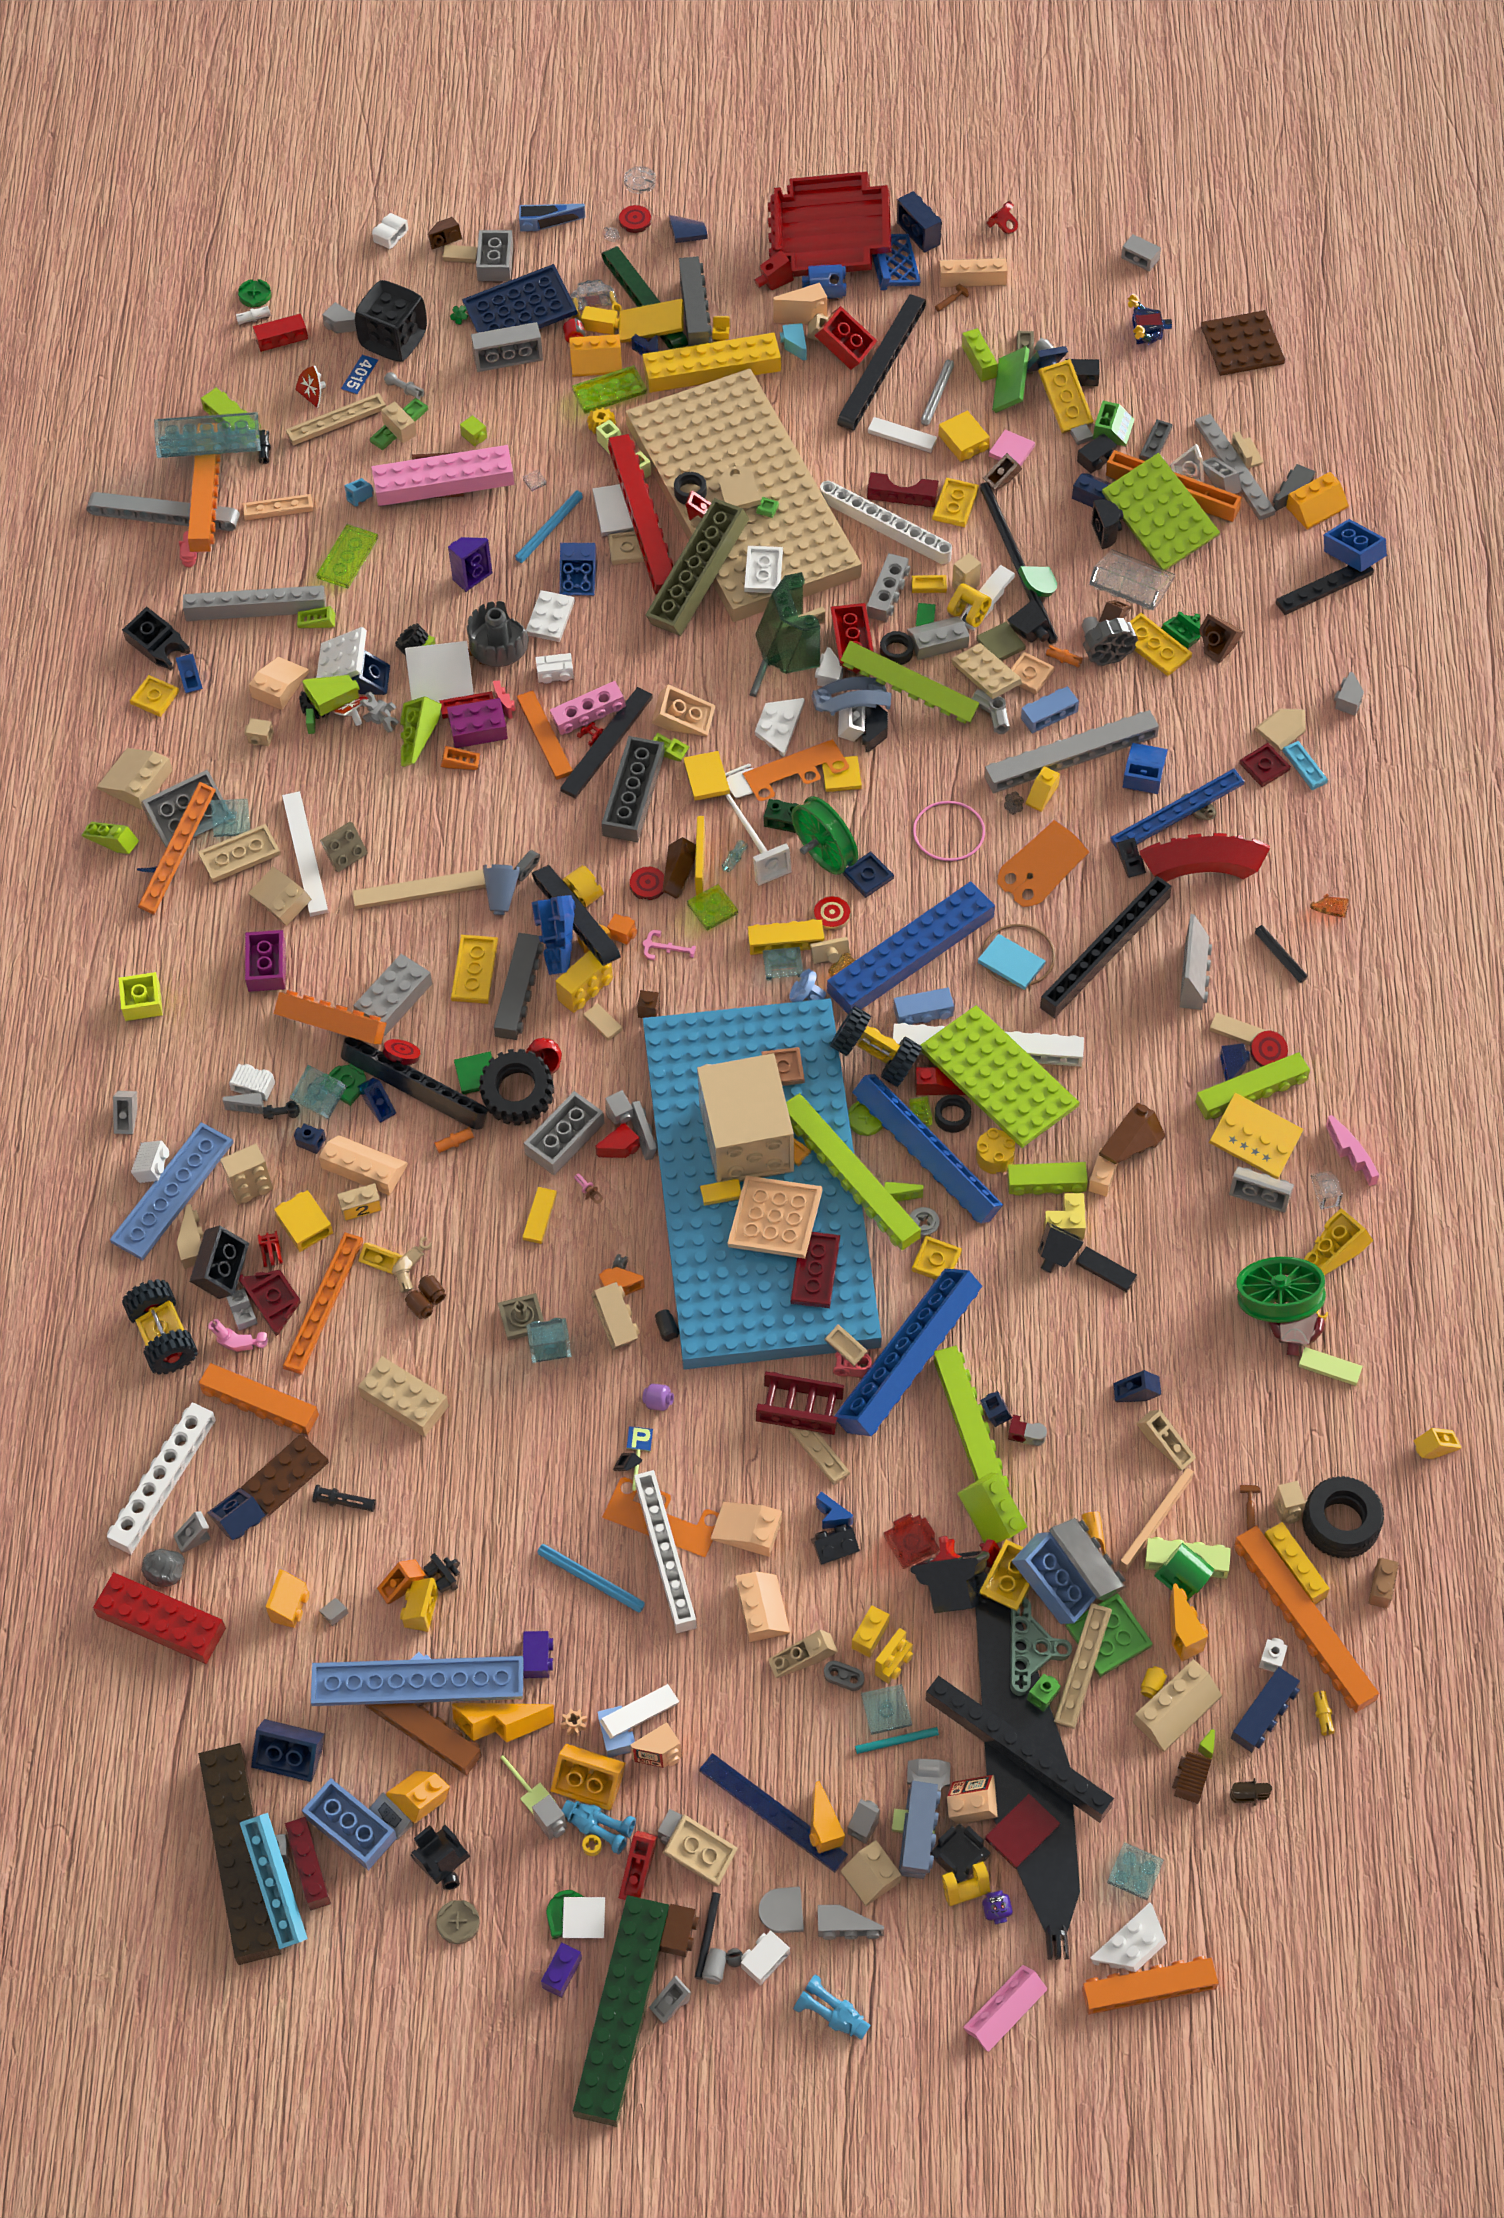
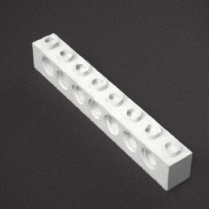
M193 1402L189 1408L187 1407L184 1410L182 1419L179 1424L173 1427L169 1440L163 1443L160 1454L152 1460L148 1473L142 1476L139 1487L131 1493L129 1503L119 1512L117 1522L109 1528L107 1538L110 1545L132 1555L215 1423L216 1419L212 1411ZM196 1425L195 1428L188 1429L189 1426ZM185 1441V1444H184V1445H182V1446H178V1445H177L179 1442ZM175 1458L173 1462H167L168 1459ZM159 1475H165L162 1479H156ZM148 1492H154L151 1496H145ZM139 1508H142V1509H143L142 1512H140V1513H135V1511H136L137 1509H139ZM132 1525L130 1530H124L126 1526Z
M652 1470L634 1475L635 1486L676 1633L696 1629V1617L655 1472Z

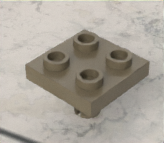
M352 822L346 823L320 840L336 872H340L368 854Z
M536 1293L498 1303L507 1340L546 1331Z

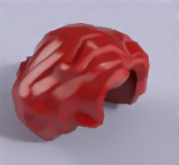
M544 1037L533 1040L526 1049V1053L531 1051L535 1053L536 1057L540 1056L544 1060L545 1065L548 1066L551 1074H554L560 1068L562 1052L554 1040Z

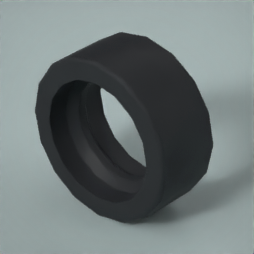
M684 472L675 479L674 496L677 501L686 505L689 493L680 490L686 484L698 485L700 490L695 493L705 499L707 487L706 480L702 475L696 472Z
M901 631L887 633L880 641V655L900 665L906 664L913 656V640L909 635ZM892 643H900L906 646L907 650L901 654H893L886 650V647Z
M956 1094L947 1095L937 1102L935 1122L943 1131L957 1133L969 1125L971 1106L965 1098ZM948 1106H957L964 1111V1117L959 1121H948L942 1117V1110Z

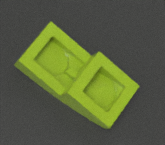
M658 732L653 738L654 741L664 742V757L681 762L690 748L675 738L670 740Z

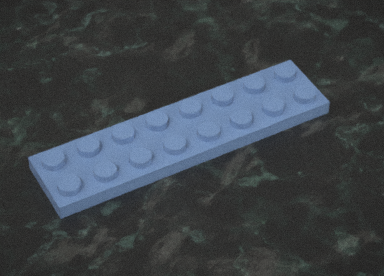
M201 1122L166 1166L159 1180L152 1184L110 1238L111 1243L143 1261L220 1159L232 1146L233 1139Z

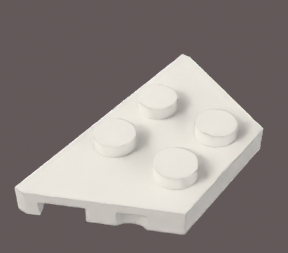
M799 698L765 703L755 730V736L765 741L769 747L777 749L779 754L785 757L805 699Z
M1151 1903L1146 1905L1090 1958L1094 1965H1099V1963L1109 1964L1110 1968H1124L1127 1971L1136 1972L1167 1942L1153 1905Z

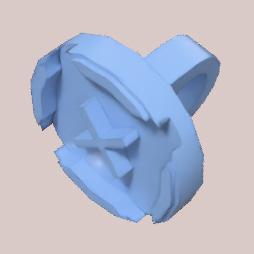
M810 969L800 974V981H796L793 984L789 994L791 1002H800L805 998L808 1000H819L826 997V992L814 984L816 973Z

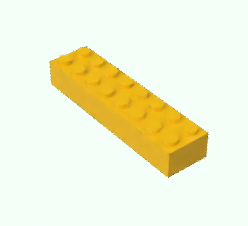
M775 333L642 354L643 369L649 393L706 384L747 369H751L754 376L781 371V355Z

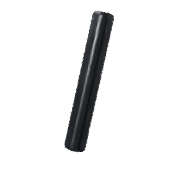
M1263 925L1257 927L1255 934L1298 982H1304L1308 976Z

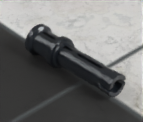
M318 1484L315 1486L312 1499L313 1503L319 1501L328 1503L332 1507L338 1504L371 1512L374 1511L376 1499L341 1493L337 1488H322ZM347 1499L362 1502L363 1504L349 1502Z

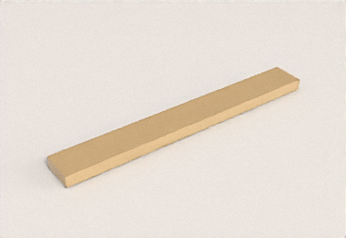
M483 869L354 890L352 892L355 909L482 889L486 888Z

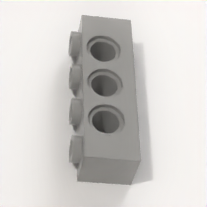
M888 553L867 604V615L869 618L887 622L888 617L893 615V605L898 602L900 596L899 590H903L905 585L904 578L910 573L911 566H908L909 558Z

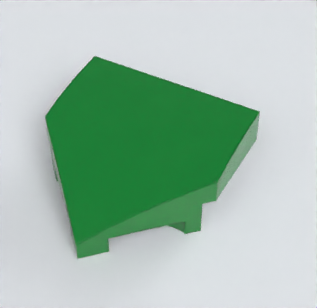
M1178 612L1176 617L1174 616L1163 623L1161 629L1188 649L1200 639V614L1194 613V616H1189Z

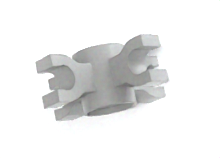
M367 692L365 696L368 697L369 701L367 702L366 699H362L360 703L368 708L369 713L363 715L362 718L366 722L382 723L387 732H392L393 728L390 726V722L393 725H397L399 721L391 717L389 712L395 710L396 706L392 702L387 704L382 700L376 701L374 695L371 692Z

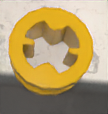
M588 1835L584 1838L582 1842L584 1853L588 1856H596L601 1852L602 1844L598 1836ZM590 1841H594V1844L598 1843L594 1850H590V1847L586 1848V1846H589Z

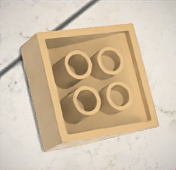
M127 748L98 784L97 789L143 810L141 806L142 801L153 796L171 774L170 760L154 751Z

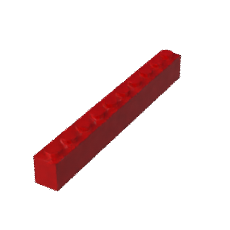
M629 434L609 437L608 450L654 593L658 594L673 568V561L667 554L668 545L664 543L663 530L658 526L659 518L653 510V499H650L648 495L649 487L644 482V471L639 467L638 454L635 455L634 441L630 439Z

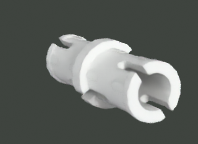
M268 306L259 309L252 308L250 311L236 314L239 325L251 321L256 322L258 319L271 316Z

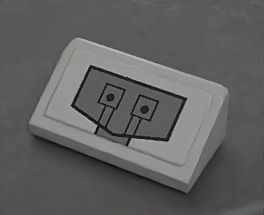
M384 1792L379 1795L369 1808V1810L395 1830L396 1840L413 1826L412 1821Z

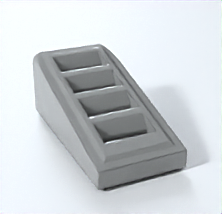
M260 1092L222 1097L225 1110L263 1114L264 1104Z

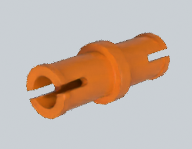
M1049 645L1046 651V656L1077 668L1080 667L1079 664H1082L1083 657Z
M467 1127L455 1134H449V1137L434 1142L440 1154L454 1146L455 1148L459 1147V1144L473 1139L474 1135L470 1127Z

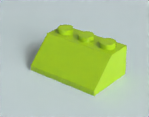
M991 1472L957 1493L984 1543L987 1539L994 1540L996 1543L1001 1542L1028 1527L999 1473Z

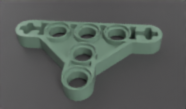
M1027 1598L1022 1602V1607L1024 1608L1022 1616H1019L1020 1608L1017 1611L1011 1609L1010 1689L1012 1693L1018 1696H1023L1028 1692L1031 1676L1048 1661L1066 1660L1072 1652L1070 1642L1064 1639L1052 1638L1031 1616V1603ZM1017 1622L1024 1623L1026 1630L1019 1631L1015 1624ZM1018 1641L1025 1643L1026 1649L1018 1650L1015 1643ZM1039 1643L1044 1644L1047 1651L1039 1652L1036 1649V1645ZM1059 1645L1066 1647L1067 1653H1058L1056 1647ZM1015 1662H1024L1026 1665V1669H1017L1015 1666ZM1019 1676H1023L1021 1679V1684L1024 1685L1022 1689L1019 1688V1685H1016L1019 1681Z

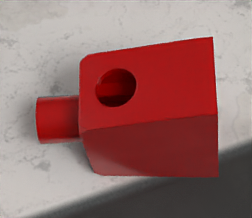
M781 250L760 265L761 276L754 279L758 288L766 284L770 290H775L794 281L789 259Z

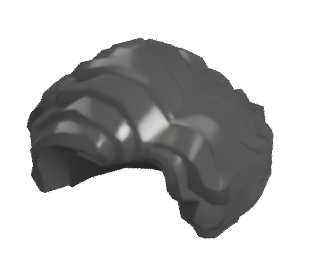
M161 1548L146 1554L141 1570L143 1576L151 1584L158 1587H169L177 1584L178 1580L182 1577L185 1560L179 1552Z

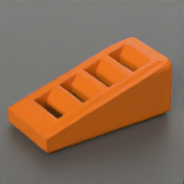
M445 746L440 767L477 770L480 754Z

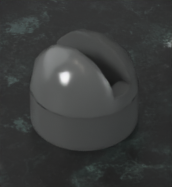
M737 1948L730 1949L726 1954L727 1964L731 1967L740 1966L743 1953ZM740 1954V1956L729 1959L731 1955Z

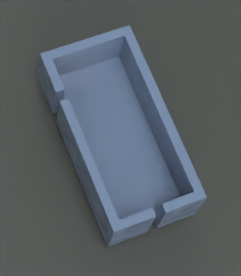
M912 1780L908 1789L906 1810L909 1811L905 1813L899 1862L901 1876L924 1879L926 1873H930V1869H932L934 1856L930 1855V1852H932L936 1842V1834L932 1833L935 1830V1826H937L939 1813L935 1812V1809L940 1804L941 1791H937L938 1784Z

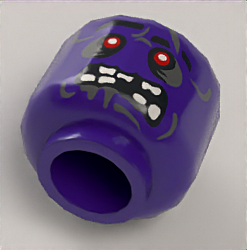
M1003 1891L985 1894L986 1898L982 1900L985 1918L989 1921L994 1920V1924L1007 1922L1006 1917L1011 1916L1013 1913L1009 1895L1003 1894Z

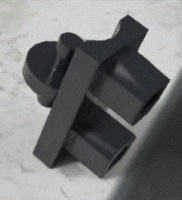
M435 1553L430 1556L431 1561L423 1567L425 1574L429 1578H432L437 1573L441 1575V1578L435 1581L440 1593L450 1588L452 1591L458 1588L456 1585L457 1581L451 1573L454 1576L460 1574L457 1569L460 1562L457 1559L451 1561L446 1557L443 1560L446 1564L444 1565Z

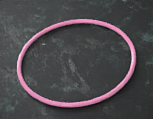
M941 801L929 805L919 813L913 825V836L918 847L928 856L942 861H957L971 856L980 848L985 837V826L980 815L971 807L960 802ZM936 805H961L971 810L978 817L982 826L981 841L972 852L962 857L941 858L932 855L920 845L916 837V824L920 816L926 810Z

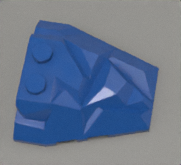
M572 895L532 902L534 921L536 926L541 925L542 935L539 936V940L546 944L547 949L544 950L543 954L549 975L565 973L570 966L575 901L572 899Z

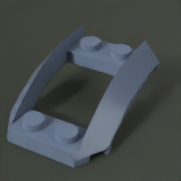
M860 676L844 678L827 684L818 690H813L811 697L815 710L820 712L827 711L834 716L835 712L846 708H876V704L884 705L886 709L890 710L891 693L887 692L885 685L876 682V678ZM857 690V691H851V692L843 693V694H840V695L835 696V697H833V698H832V696H831L832 694L837 693V692H841V691Z

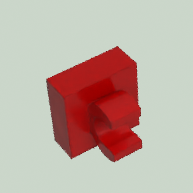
M987 1539L985 1543H980L979 1546L982 1549L981 1551L990 1553L987 1567L992 1568L1001 1549L994 1540Z

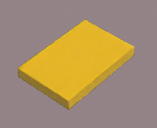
M946 477L932 515V520L965 528L979 491V485Z
M719 751L683 758L694 801L730 794Z

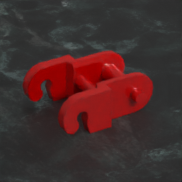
M592 722L587 727L584 726L580 731L581 733H577V737L581 738L589 733L593 737L592 741L588 742V745L592 746L604 729L597 728L595 722Z

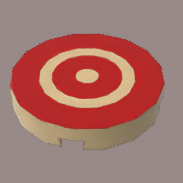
M825 897L815 905L814 919L822 920L823 929L839 930L845 927L850 920V907L840 897Z

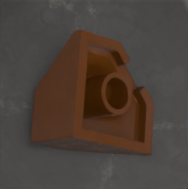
M1207 614L1199 629L1204 643V653L1218 663H1221L1236 647L1244 633L1234 625L1210 614Z

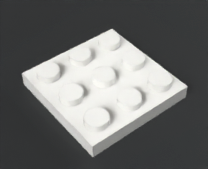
M360 627L321 643L316 678L349 675L351 678L361 674L367 631Z

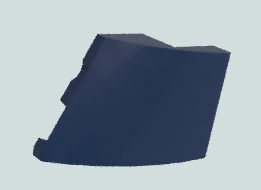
M668 215L675 243L708 239L704 222Z

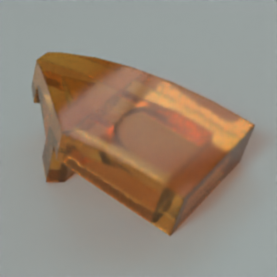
M1326 894L1320 901L1310 904V908L1315 911L1346 918L1349 899L1329 897Z

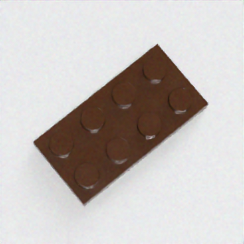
M300 1434L241 1486V1489L253 1496L260 1508L270 1516L329 1463V1460L309 1440Z

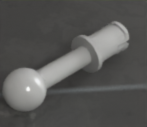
M392 372L385 375L384 381L387 385H396L404 389L406 395H412L417 399H421L424 396V390L415 386L413 382L405 383L399 380L396 374Z

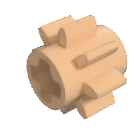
M570 1709L567 1715H562L563 1720L566 1722L561 1723L563 1729L567 1728V1735L576 1733L579 1736L581 1730H586V1726L583 1723L587 1722V1716L581 1717L582 1712L580 1709L578 1712ZM572 1720H576L577 1724L573 1725Z

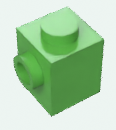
M1043 1674L1029 1691L1027 1700L1044 1712L1059 1693L1061 1685H1059L1054 1677Z

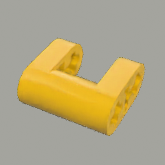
M962 583L947 606V612L954 617H958L962 614L968 603L972 607L967 614L966 623L973 627H978L987 614L992 599Z
M983 1861L972 1865L974 1878L957 1883L953 1872L942 1875L943 1891L949 1907L991 1893L989 1875Z

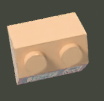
M667 1722L630 1744L632 1759L637 1763L664 1768L668 1765H675L682 1757L680 1742Z
M994 1775L952 1782L947 1795L948 1816L956 1824L998 1818Z

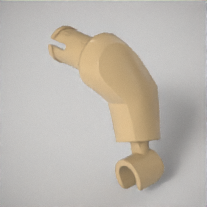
M427 1237L421 1238L420 1246H414L392 1268V1274L397 1277L401 1293L413 1289L408 1273L424 1255L422 1251L429 1250L432 1247L431 1242L428 1246L422 1245L427 1240Z

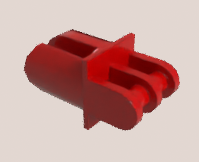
M274 1231L275 1233L272 1234L266 1233L263 1236L258 1234L264 1268L268 1267L266 1253H269L271 1266H276L274 1251L277 1252L279 1265L283 1264L277 1231Z

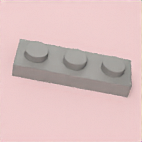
M640 1101L632 1102L633 1117L631 1122L635 1133L639 1136L645 1160L653 1159L658 1145L656 1140L653 1139L651 1125L646 1120V1111L642 1108Z

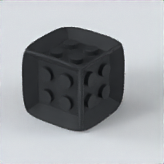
M385 280L378 281L359 303L355 312L356 333L361 346L387 359L398 362L404 361L413 352L426 332L427 316L423 298L418 293Z

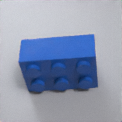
M1350 519L1323 534L1324 552L1360 572L1387 556L1386 538Z

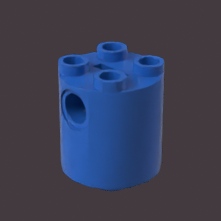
M842 264L808 266V276H802V288L820 283L827 295V299L843 298V296H846V283H843V279L846 276L845 266H842ZM835 279L838 283L832 284L830 280Z

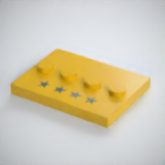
M1234 1093L1208 1143L1278 1179L1304 1129Z

